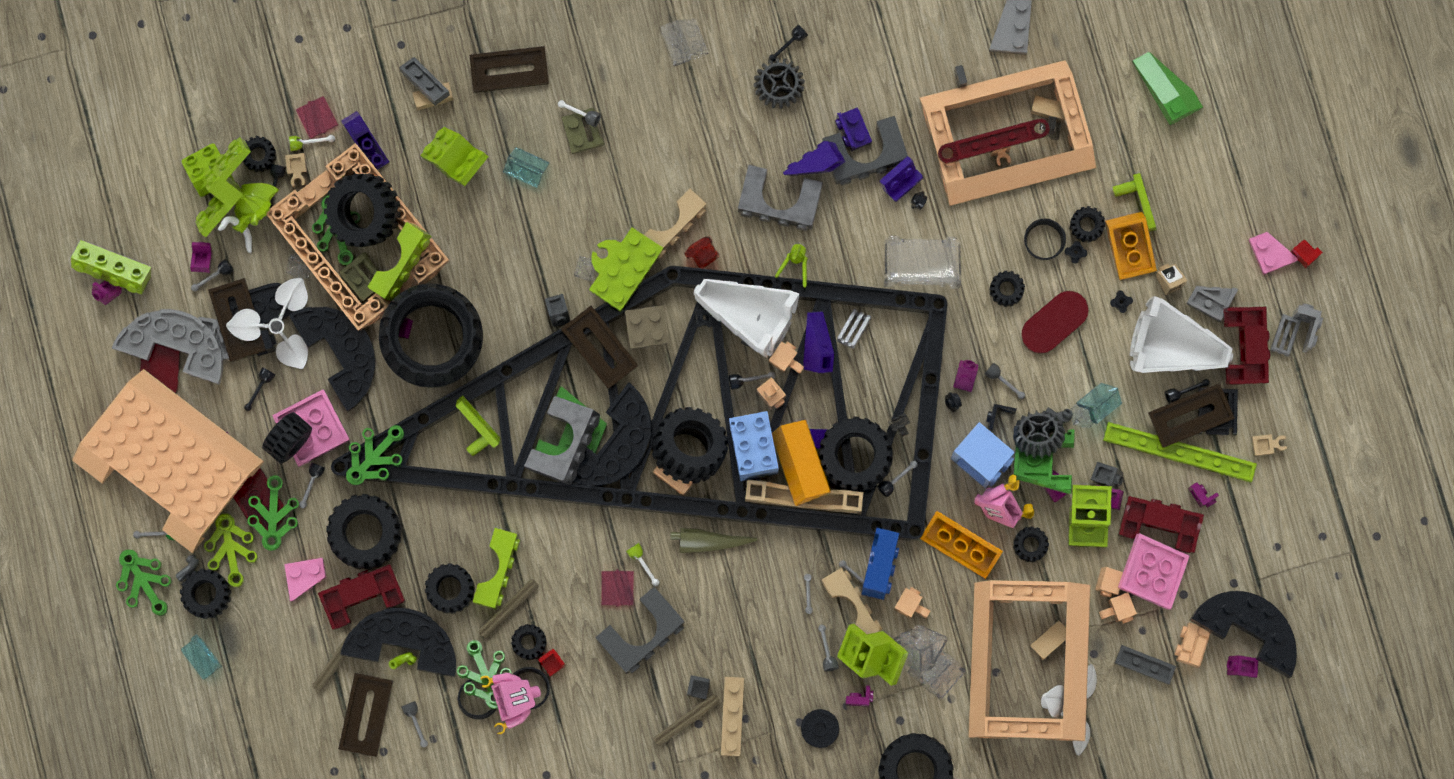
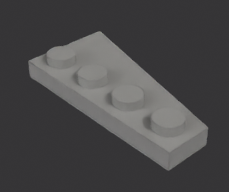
M1032 0L1006 1L989 51L1027 54Z

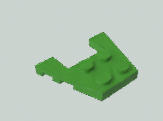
M560 386L557 397L585 406ZM601 418L598 426L593 431L592 441L587 446L595 454L607 427V423ZM567 423L558 446L539 440L535 450L552 456L564 453L573 441L574 433L572 426Z
M1075 429L1067 430L1065 441L1062 443L1061 448H1074ZM1019 448L1015 449L1014 475L1017 476V480L1068 494L1072 493V475H1052L1053 452H1051L1050 457L1044 455L1041 459L1040 456L1033 458L1032 454L1026 456L1025 452L1020 453Z

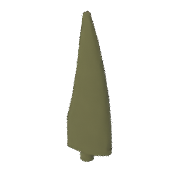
M680 528V532H671L670 540H680L679 553L717 551L757 541V537L725 535L697 528Z

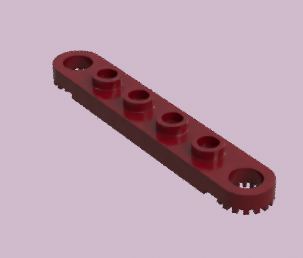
M1044 119L1027 121L944 144L938 150V157L940 161L946 164L1044 138L1048 135L1050 127ZM1036 124H1043L1046 130L1041 134L1037 133L1034 128ZM948 148L953 151V156L950 159L942 156L944 149Z

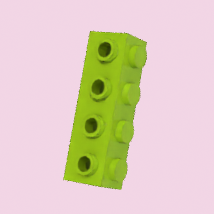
M80 240L71 256V268H74L77 272H84L95 279L108 281L110 284L126 288L132 293L142 295L151 278L150 266Z

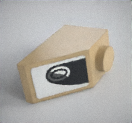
M1166 264L1160 267L1156 274L1165 296L1183 288L1187 282L1186 277L1176 264L1172 266Z

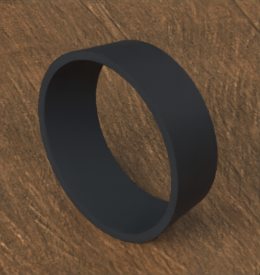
M1046 218L1038 219L1032 222L1026 229L1024 243L1027 251L1034 258L1050 260L1063 251L1066 244V234L1062 226L1056 221ZM1048 225L1059 233L1061 246L1054 256L1042 258L1029 250L1027 237L1029 232L1036 226Z
M524 667L514 672L513 675L519 676L525 672H534L544 679L547 686L545 698L541 703L532 707V710L540 707L547 700L550 684L546 675L539 669Z
M467 680L458 692L457 700L460 710L467 717L476 720L490 717L497 709H490L484 714L474 715L463 708L460 701L461 691L466 683L473 681Z

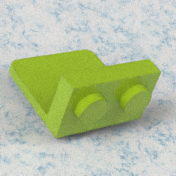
M214 143L187 156L181 161L200 197L210 193L207 191L202 180L204 178L203 175L209 168L212 169L217 158L221 155Z

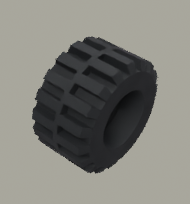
M292 412L283 417L266 436L262 448L277 462L282 464L291 459L302 448L311 434L312 427L299 415Z
M448 563V565L442 564L438 568L435 567L433 572L427 576L425 593L428 601L438 611L447 614H453L457 611L461 612L473 600V593H475L474 582L470 574L461 566L453 565L452 563ZM453 577L460 582L461 591L456 598L446 600L440 596L438 588L444 579Z
M200 569V571L195 570L190 576L187 575L185 577L186 581L181 584L183 587L180 589V600L189 613L198 618L208 619L221 615L222 611L228 608L227 604L231 601V590L229 589V583L222 575L211 569ZM203 583H211L216 588L215 599L207 605H201L195 599V592Z

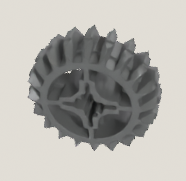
M776 58V63L773 64L770 59L768 60L769 66L763 63L762 68L764 70H757L759 75L754 76V80L758 82L754 83V87L758 89L755 91V94H761L759 97L760 101L766 98V106L772 102V108L779 104V108L782 109L783 103L790 107L789 101L795 104L797 102L795 97L801 98L800 92L804 91V87L801 85L805 83V80L799 79L803 76L802 72H798L799 66L792 68L793 61L787 65V59L784 58L783 63H779V58ZM775 70H783L779 75L769 74ZM788 74L794 79V88L790 87V84L786 81ZM783 78V86L780 85V87H776V81L782 80ZM764 79H767L768 83L772 85L770 93L764 87ZM779 92H789L786 96L776 97Z
M1037 410L1035 414L1028 412L1027 417L1022 415L1021 420H1017L1016 426L1013 429V440L1016 448H1019L1020 453L1025 452L1026 456L1032 454L1033 458L1040 456L1042 459L1044 455L1050 457L1051 452L1056 453L1057 449H1061L1062 443L1065 441L1063 423L1059 421L1058 416L1053 417L1052 412L1046 414L1045 411L1038 413ZM1029 431L1028 436L1025 437V433Z

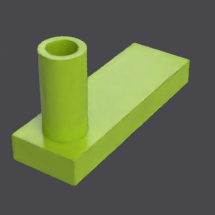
M1140 173L1133 175V181L1112 186L1115 197L1138 191L1149 232L1157 230Z
M463 395L457 399L456 407L482 435L467 447L470 455L474 457L489 444L493 448L496 447L500 442V436Z

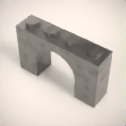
M748 165L738 205V212L741 213V216L748 218L756 216L760 217L759 220L764 222L773 220L782 226L788 227L790 224L796 226L799 230H812L823 182L804 178L797 203L787 210H776L767 205L762 195L767 169Z
M554 396L547 414L572 426L574 433L572 444L564 453L555 456L531 449L524 467L532 472L571 486L572 481L577 476L579 464L584 460L585 450L592 441L593 431L599 424L600 414L593 409Z

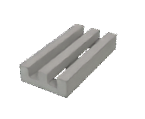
M854 309L838 335L837 342L854 349L868 326L871 316H865L863 312L858 313ZM855 317H857L854 325L852 326L851 330L849 331L847 337L844 340L843 338L845 334L847 333ZM863 320L864 322L852 343L849 342L859 323Z
M1283 314L1270 351H1275L1278 354H1284L1289 357L1301 320ZM1286 319L1288 323L1280 346L1277 348L1276 345ZM1294 322L1295 326L1287 350H1283L1291 324Z

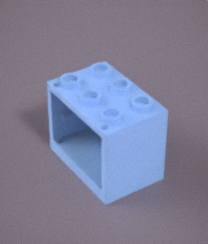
M768 412L729 418L740 481L778 474L779 468Z
M979 422L954 450L951 460L986 489L988 485L992 487L998 481L1002 474L1001 471L1005 473L1011 466L1015 452Z

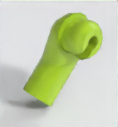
M407 652L390 660L389 667L396 669L406 662L411 666L417 661V658L413 655L414 653Z

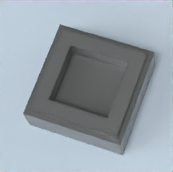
M962 65L956 66L954 73L958 87L966 86L967 79Z

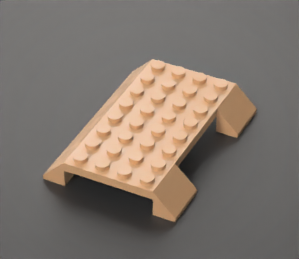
M144 369L128 381L80 442L72 459L73 462L102 484L115 469L170 512V515L162 530L191 553H194L205 539L203 537L205 532L248 477H253L264 463L262 459Z

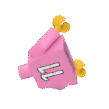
M1016 475L1009 476L1007 484L1003 483L995 488H987L983 495L978 494L974 500L975 505L982 508L988 519L1014 528L1018 520H1021V517L1031 519L1034 516L1032 504H1025L1023 511H1021L1012 492L1008 491V489L1015 491L1019 488L1020 480L1016 481Z
M510 673L493 675V678L488 676L481 677V680H489V683L482 685V687H492L501 720L505 721V723L498 722L495 724L494 727L497 725L503 726V731L497 734H503L506 728L511 729L522 724L530 715L531 708L535 706L534 698L541 695L538 686L530 687L528 680H521L519 676Z

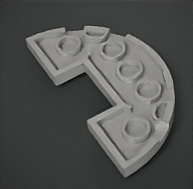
M161 309L160 311L145 313L135 318L127 327H124L113 343L112 349L147 361L150 359L155 343L189 354L183 373L220 385L223 374V356L220 345L215 335L202 321L186 312Z

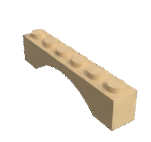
M747 480L745 502L861 514L863 492L830 490L831 493L795 506L789 486Z

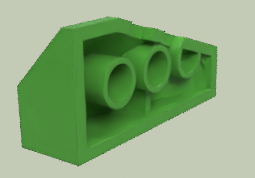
M1150 52L1132 61L1170 126L1203 108L1195 92Z

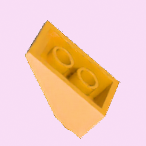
M1143 212L1105 220L1119 280L1157 271L1147 221Z

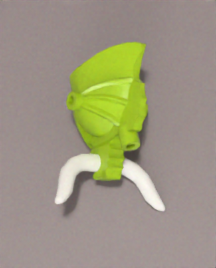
M249 183L241 185L240 189L243 195L234 206L236 217H225L218 228L219 231H222L229 223L233 224L232 228L235 231L244 234L246 249L250 254L252 253V236L248 225L250 223L258 225L259 220H262L270 210L271 198L279 191L278 188L270 184Z

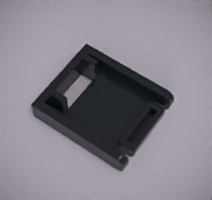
M1199 388L1198 392L1206 388ZM1222 389L1224 394H1227V401L1235 419L1205 431V434L1229 435V428H1232V435L1237 436L1238 389ZM1208 404L1198 408V417L1213 411L1214 406Z

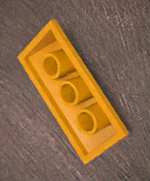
M802 420L781 425L772 432L773 442L795 506L831 493L807 421Z
M938 511L935 512L923 536L920 538L985 579L1003 552Z

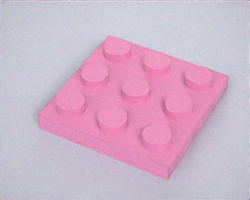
M324 389L272 415L277 424L283 417L295 412L312 427L308 440L293 456L298 467L350 441Z
M1140 533L1136 534L1118 588L1162 608L1171 610L1189 555Z

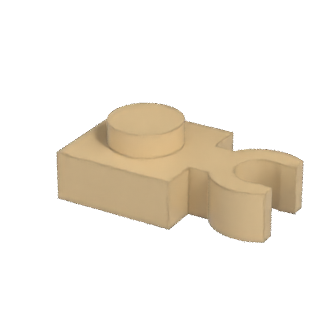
M305 154L285 155L287 174L293 175L291 178L292 187L295 188L297 180L302 181L303 187L306 186V181L302 176L303 173H307Z
M1272 434L1253 436L1254 456L1274 454L1275 448L1279 451L1286 450L1287 446L1279 445V440H1285L1286 436H1278L1275 440H1272Z

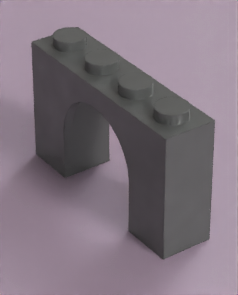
M895 116L876 122L883 150L881 155L870 163L857 162L848 155L841 133L822 138V142H835L846 161L832 171L836 185H847L856 178L863 180L870 177L869 174L875 172L877 174L885 173L888 171V168L896 167L908 156Z
M655 587L640 598V602L657 622L656 634L650 642L641 646L630 645L620 637L611 625L595 637L626 674L629 671L634 673L640 667L639 663L643 659L649 660L655 654L654 650L658 646L662 648L670 641L668 637L673 633L677 635L684 629L683 624L685 621Z

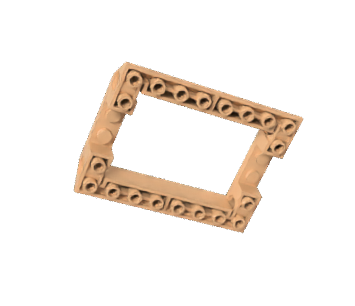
M1066 60L919 98L927 128L935 146L940 164L939 171L949 206L1096 168L1092 140L1074 77ZM1054 82V92L1057 101H1060L1069 133L1067 138L1073 151L964 178L959 161L949 164L940 161L938 157L939 148L944 144L954 142L945 111ZM948 148L944 149L942 156L950 159L953 156V151Z
M355 143L327 164L326 171L300 191H292L270 208L266 215L356 329L360 331L380 320L391 301L375 293L362 306L349 287L295 221L327 196L330 188L335 187L334 183L342 180L343 177L368 173L382 177ZM396 196V201H400L398 212H401L400 218L396 219L399 223L397 228L400 232L406 222L415 224L426 232L402 200ZM430 238L428 247L420 255L422 260L412 268L409 279L400 288V293L413 286L426 284L449 262V259L432 238Z
M996 580L974 583L969 738H1038L1060 741H1085L1090 585L1072 582ZM992 601H999L1001 603H1013V601L1049 602L1051 604L1067 602L1063 719L989 717L994 604Z

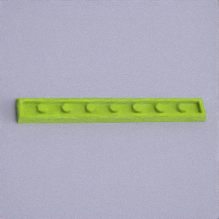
M1111 422L1107 423L1103 438L1104 442L1250 483L1253 481L1257 463L1182 442L1162 448L1157 435Z

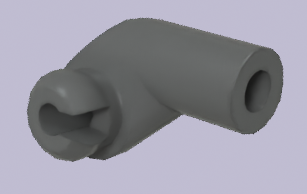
M1048 407L1045 411L1046 414L1052 412L1053 417L1058 416L1059 421H1062V423L1069 422L1073 416V412L1070 409L1056 413Z
M194 554L186 558L188 565L176 574V578L179 581L185 580V577L187 575L190 576L199 565V558H196Z

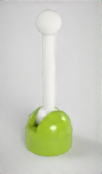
M333 135L310 140H302L299 136H289L291 151L300 150L303 144L335 141Z
M638 543L626 551L632 559L640 561L652 580V585L658 586L659 580L654 578L642 559L643 549Z

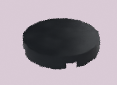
M823 709L813 710L808 713L801 724V733L805 742L816 748H824L833 744L840 730L835 715Z

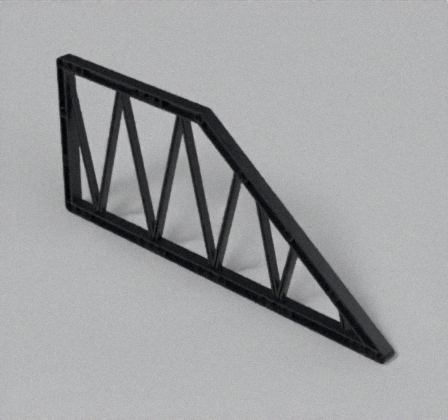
M669 266L642 281L621 312L607 302L595 309L609 327L610 323L624 316L625 311L638 308L674 286L696 288L704 279L731 281L738 284L751 280L755 286H762L763 283L770 282L774 289H781L782 285L789 284L792 287L791 291L799 293V300L815 301L812 312L821 311L824 314L834 351L831 377L838 423L842 419L847 418L831 303L928 314L927 324L886 432L892 446L923 362L913 461L917 462V467L912 468L907 521L866 516L877 485L871 490H865L861 514H842L745 502L746 489L744 492L743 481H740L729 426V418H733L734 414L721 321H717L713 316L712 321L714 324L712 329L736 502L636 491L652 450L653 437L664 418L698 328L695 325V311L698 308L705 310L698 302L695 305L654 413L648 450L640 464L632 471L630 479L629 474L620 479L621 489L571 484L570 486L561 482L522 478L525 470L524 465L531 449H533L573 345L561 329L395 424L403 429L404 437L401 441H394L380 457L404 443L400 453L403 459L402 464L399 466H394L393 464L371 465L366 471L385 468L389 472V477L386 480L365 479V481L872 537L875 536V532L872 530L871 525L877 522L881 524L882 529L891 531L890 527L892 525L900 526L899 540L918 541L923 536L948 305L947 299L939 294L807 280V286L803 287L802 279L775 278L774 276ZM670 272H676L678 277L671 280L667 275ZM901 296L905 298L906 302L903 305H899L895 299ZM920 298L924 300L925 304L922 307H918L914 301ZM939 300L944 304V307L937 309L933 303ZM584 328L583 333L586 337L593 334L589 328ZM806 329L797 350L798 353L794 358L801 365H803ZM602 345L604 360L614 369V359ZM557 355L519 457L514 465L505 384ZM506 367L512 368V373L508 376L502 374L503 369ZM792 368L783 388V392L786 394L785 403L778 409H775L770 423L771 432H774L781 424L799 375ZM929 375L934 376L936 382L928 384L925 378ZM617 383L608 389L610 406L618 397ZM495 390L506 476L407 466L419 434L460 411L456 407L457 399L463 395L472 404ZM423 415L429 416V421L426 424L419 423V419ZM612 418L613 432H615L620 423ZM390 428L374 436L373 451L388 436ZM394 430L392 435L398 436L399 430ZM849 438L841 444L844 469L855 473ZM365 442L360 445V465L365 461ZM355 447L352 451H357L359 447ZM925 451L928 454V458L926 460L919 459L918 452ZM351 452L343 454L332 462L331 470L337 477L346 478L348 469L352 467ZM338 464H345V470L343 472H336V466ZM384 471L382 476L380 477H385L387 475V472ZM354 472L352 477L357 479L359 475ZM755 478V479H750V480L759 481L760 478ZM496 480L498 487L493 490L489 489V482ZM511 482L518 485L517 489L513 492L507 490V486ZM531 484L537 486V490L533 494L526 492L527 487ZM606 493H611L613 495V500L611 502H605L603 500V495ZM625 495H630L633 498L630 504L622 502V498ZM644 497H649L652 500L649 506L645 507L641 504V500ZM720 506H726L729 509L728 513L725 515L719 514L717 510ZM739 508H745L748 511L745 517L737 515ZM764 510L767 516L764 519H758L756 512ZM918 527L920 534L912 536L910 528Z

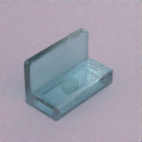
M515 147L507 158L503 173L537 188L540 185L544 171L549 166V162Z
M1100 383L1077 402L1078 407L1088 409L1091 422L1098 424L1122 404L1118 388L1104 383Z
M196 634L191 638L192 641L184 646L181 651L201 678L205 680L221 668L222 665L202 638Z

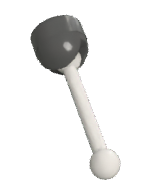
M563 100L558 102L560 108L565 107L584 116L589 125L596 127L599 124L601 113L596 111L585 113L565 104Z

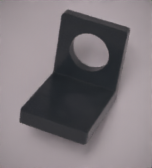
M994 404L992 411H988L987 414L988 430L991 432L993 430L997 410L1015 414L1017 408Z

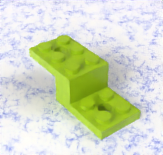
M241 137L233 140L229 144L227 152L221 154L217 158L212 169L209 168L203 175L204 178L202 180L207 191L214 195L209 201L207 209L201 211L195 221L199 232L205 237L209 235L243 195L238 183L229 177L251 152L246 141Z

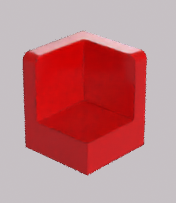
M1306 240L1301 241L1291 250V253L1298 258V261L1305 268L1323 253L1318 247L1314 249Z
M554 648L538 659L550 677L566 666Z

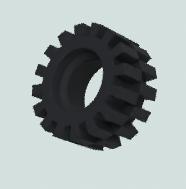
M250 137V140H246V143L251 152L243 160V163L249 170H254V172H264L265 169L269 170L270 165L274 164L273 161L276 160L274 146L265 137ZM258 147L265 150V157L260 161L253 160L251 157L252 151Z
M1087 206V208L1081 207L1080 210H1077L1070 221L1072 235H1075L1076 239H1080L1081 242L1088 241L1089 243L1097 240L1102 235L1105 227V218L1101 215L1102 212H1098L1097 208H1091V206ZM1083 218H1091L1095 223V228L1091 231H1085L1081 228L1080 222Z
M1006 270L994 276L989 289L993 301H996L998 305H1004V307L1009 305L1011 307L1015 303L1017 304L1025 291V284H1023V279L1019 277L1020 275L1014 274V271L1007 272ZM1003 282H1010L1014 285L1015 290L1012 295L1006 296L1001 293L1000 285Z
M1034 526L1025 527L1020 530L1013 542L1015 554L1020 557L1019 559L1025 560V562L1039 561L1045 556L1049 547L1048 537L1045 535V532L1041 531L1038 527L1034 528ZM1028 537H1033L1038 541V549L1034 552H1029L1024 548V540Z
M533 624L521 625L514 631L511 638L514 652L520 658L526 660H534L540 657L547 646L544 632ZM533 635L536 638L537 643L533 649L528 650L522 646L521 641L524 636Z

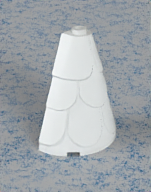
M704 279L700 285L696 286L693 293L695 300L717 321H721L754 351L764 357L771 356L783 341L792 323L790 322L792 313L796 312L799 301V293L791 290L765 288L763 286Z
M1153 296L1147 301L1146 306L1148 308L1146 311H1141L1130 347V356L1133 357V361H1130L1132 370L1141 373L1172 372L1189 369L1198 371L1225 368L1232 362L1233 348L1211 331L1202 328L1194 320L1178 311L1162 298Z

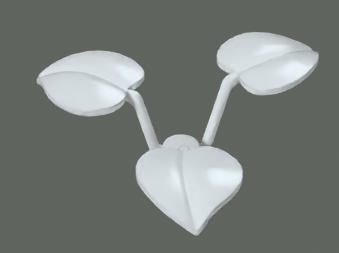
M294 278L279 286L275 294V300L278 304L284 306L279 317L271 319L269 324H259L260 316L252 309H243L233 316L226 324V327L234 336L245 341H253L259 338V327L269 328L272 333L280 334L284 339L276 348L278 360L287 366L303 369L308 357L307 345L303 338L297 334L291 335L287 339L282 332L284 330L282 318L286 308L291 311H297L306 305L308 295L304 280L302 278Z
M1092 664L1088 665L1087 698L1093 694L1097 682L1096 672ZM1063 685L1055 686L1042 696L1041 705L1043 708L1048 709L1052 717L1063 716ZM1087 722L1085 741H1073V746L1078 756L1084 751L1090 739V727Z

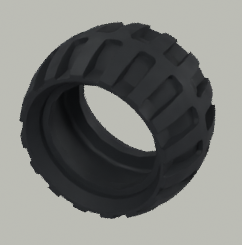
M440 284L416 285L400 293L386 308L379 326V345L387 365L398 377L419 387H442L461 379L476 363L483 343L482 323L473 304L457 290ZM428 306L443 308L453 314L461 325L463 342L459 351L449 361L439 365H422L411 360L403 351L398 339L401 324L410 313L418 308Z

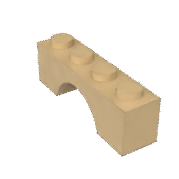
M691 189L677 201L680 215L677 223L671 229L666 231L649 229L644 234L664 248L658 259H661L667 251L665 249L670 244L674 246L679 241V235L683 231L686 233L693 226L692 222L696 218L700 219L706 213V203Z
M840 568L821 580L831 598H844L853 604L857 612L855 625L866 634H871L883 630L877 620L873 621L870 616L872 611L868 604H863L860 598L863 596L857 587L853 588L850 583L852 578L847 570L843 571Z
M725 677L721 756L740 757L744 678Z

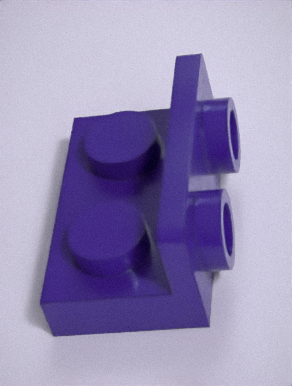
M858 107L842 114L841 112L837 113L835 123L838 130L842 129L844 136L842 139L846 148L849 147L851 151H854L872 143Z
M907 156L884 176L880 183L884 192L897 202L923 179V175L916 169L913 160Z

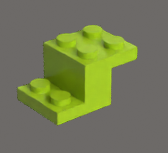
M443 127L436 133L435 138L430 144L425 146L423 153L420 155L424 160L435 165L449 179L463 186H466L488 158L484 152L473 147L461 134L446 127Z
M1072 485V505L1069 507L1068 546L1108 547V527L1111 525L1112 486Z
M850 624L837 657L861 678L879 675L892 686L897 685L909 652L884 631L866 634L855 624Z

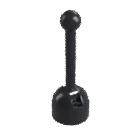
M797 25L792 30V38L775 54H771L769 60L771 59L772 62L776 61V57L794 40L802 41L808 34L800 25Z
M271 164L270 174L274 178V187L277 186L278 179L285 175L286 167ZM273 196V197L271 198V200H270V203H271L270 208H272V207L274 206V205H273L274 196Z
M264 367L261 368L259 372L261 382L250 401L245 404L244 409L246 411L252 409L251 405L263 384L271 382L276 374Z
M1204 379L1201 383L1181 391L1175 388L1165 391L1166 400L1169 404L1181 398L1182 394L1201 386H1208L1210 381Z

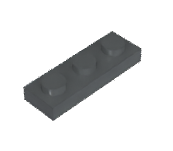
M415 57L399 67L400 72L435 106L450 96L449 90Z
M1121 645L1114 663L1167 685H1170L1176 666L1124 645Z

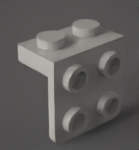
M1309 304L1299 305L1292 315L1293 318L1310 324L1302 350L1303 353H1307L1315 347L1318 339L1315 333L1318 328L1320 329L1323 318L1320 317L1322 311L1315 310L1314 306Z

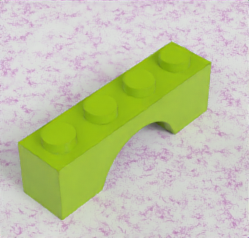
M406 222L397 237L401 245V258L398 264L389 271H377L368 288L382 298L392 301L399 295L403 283L409 279L412 268L419 262L420 255L428 247L432 236L415 224Z
M498 528L494 529L489 546L498 555L499 569L491 580L478 583L473 599L474 604L495 610L497 606H501L504 595H501L503 587H507L509 581L507 572L508 569H512L515 558H512L514 550H518L520 544L516 533Z

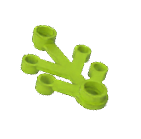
M225 513L217 517L215 521L217 529L211 538L204 543V549L207 552H214L216 550V542L223 534L224 543L214 558L209 560L208 568L217 571L220 568L221 560L227 553L231 571L228 575V583L233 587H240L244 583V576L238 570L235 551L246 557V560L250 563L256 562L258 555L256 552L249 551L232 540L231 532L241 537L242 541L246 544H251L254 541V536L252 533L245 532L237 527L234 518ZM224 520H228L229 522L228 526L226 527L222 526V522ZM246 535H251L250 541H245ZM209 543H213L211 550L207 549ZM251 553L255 554V558L253 560H249L248 558L249 554ZM212 562H217L216 568H211ZM235 576L240 578L238 583L233 582Z

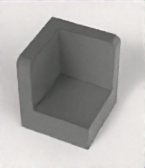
M691 675L687 696L706 700L710 679Z

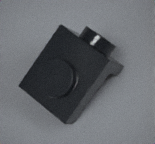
M268 329L261 331L266 352L257 354V356H263L276 351L274 345L277 344L274 333L271 334Z

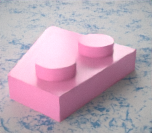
M1268 232L1249 239L1263 275L1298 261L1294 254Z
M323 558L284 564L290 601H295L304 592H307L315 584L326 578Z

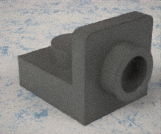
M563 294L545 299L553 327L562 326L571 321Z
M1097 462L1090 480L1105 486H1112V489H1118L1123 483L1124 473L1116 467Z

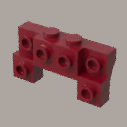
M1267 307L1223 308L1224 328H1239L1240 365H1228V367H1225L1226 385L1269 383L1268 361L1270 360V350L1268 349L1270 333L1267 330Z
M1128 496L1118 536L1135 539L1142 525L1178 534L1174 549L1194 554L1204 514L1181 509V506L1170 503L1169 506L1164 505L1162 501L1157 499L1148 501Z
M391 564L371 572L368 570L362 571L354 579H350V577L339 581V585L318 592L332 630L351 624L347 608L382 595L387 609L406 602Z

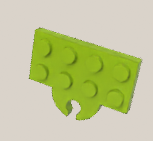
M631 227L622 242L605 240L597 244L599 249L608 251L606 258L601 259L597 256L596 252H592V265L599 275L589 291L620 312L664 250L662 246Z

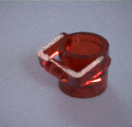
M710 235L699 239L684 252L687 259L692 257L698 268L701 269L713 263L720 256L712 244L713 239Z

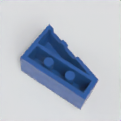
M876 528L861 595L884 600L885 594H890L892 583L888 581L889 577L894 575L896 565H892L893 559H897L899 548L896 547L899 537L898 532Z

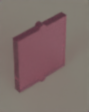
M324 96L312 102L308 101V104L296 109L310 139L322 133L326 134V131L338 126Z
M619 569L616 571H602L601 605H616V607H619V605H633L634 571H619Z

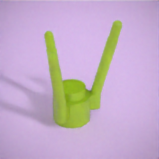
M795 244L792 246L790 253L787 254L786 259L775 274V278L779 277L789 260L795 264L802 262L803 287L807 286L808 258L805 256L806 248L803 245Z

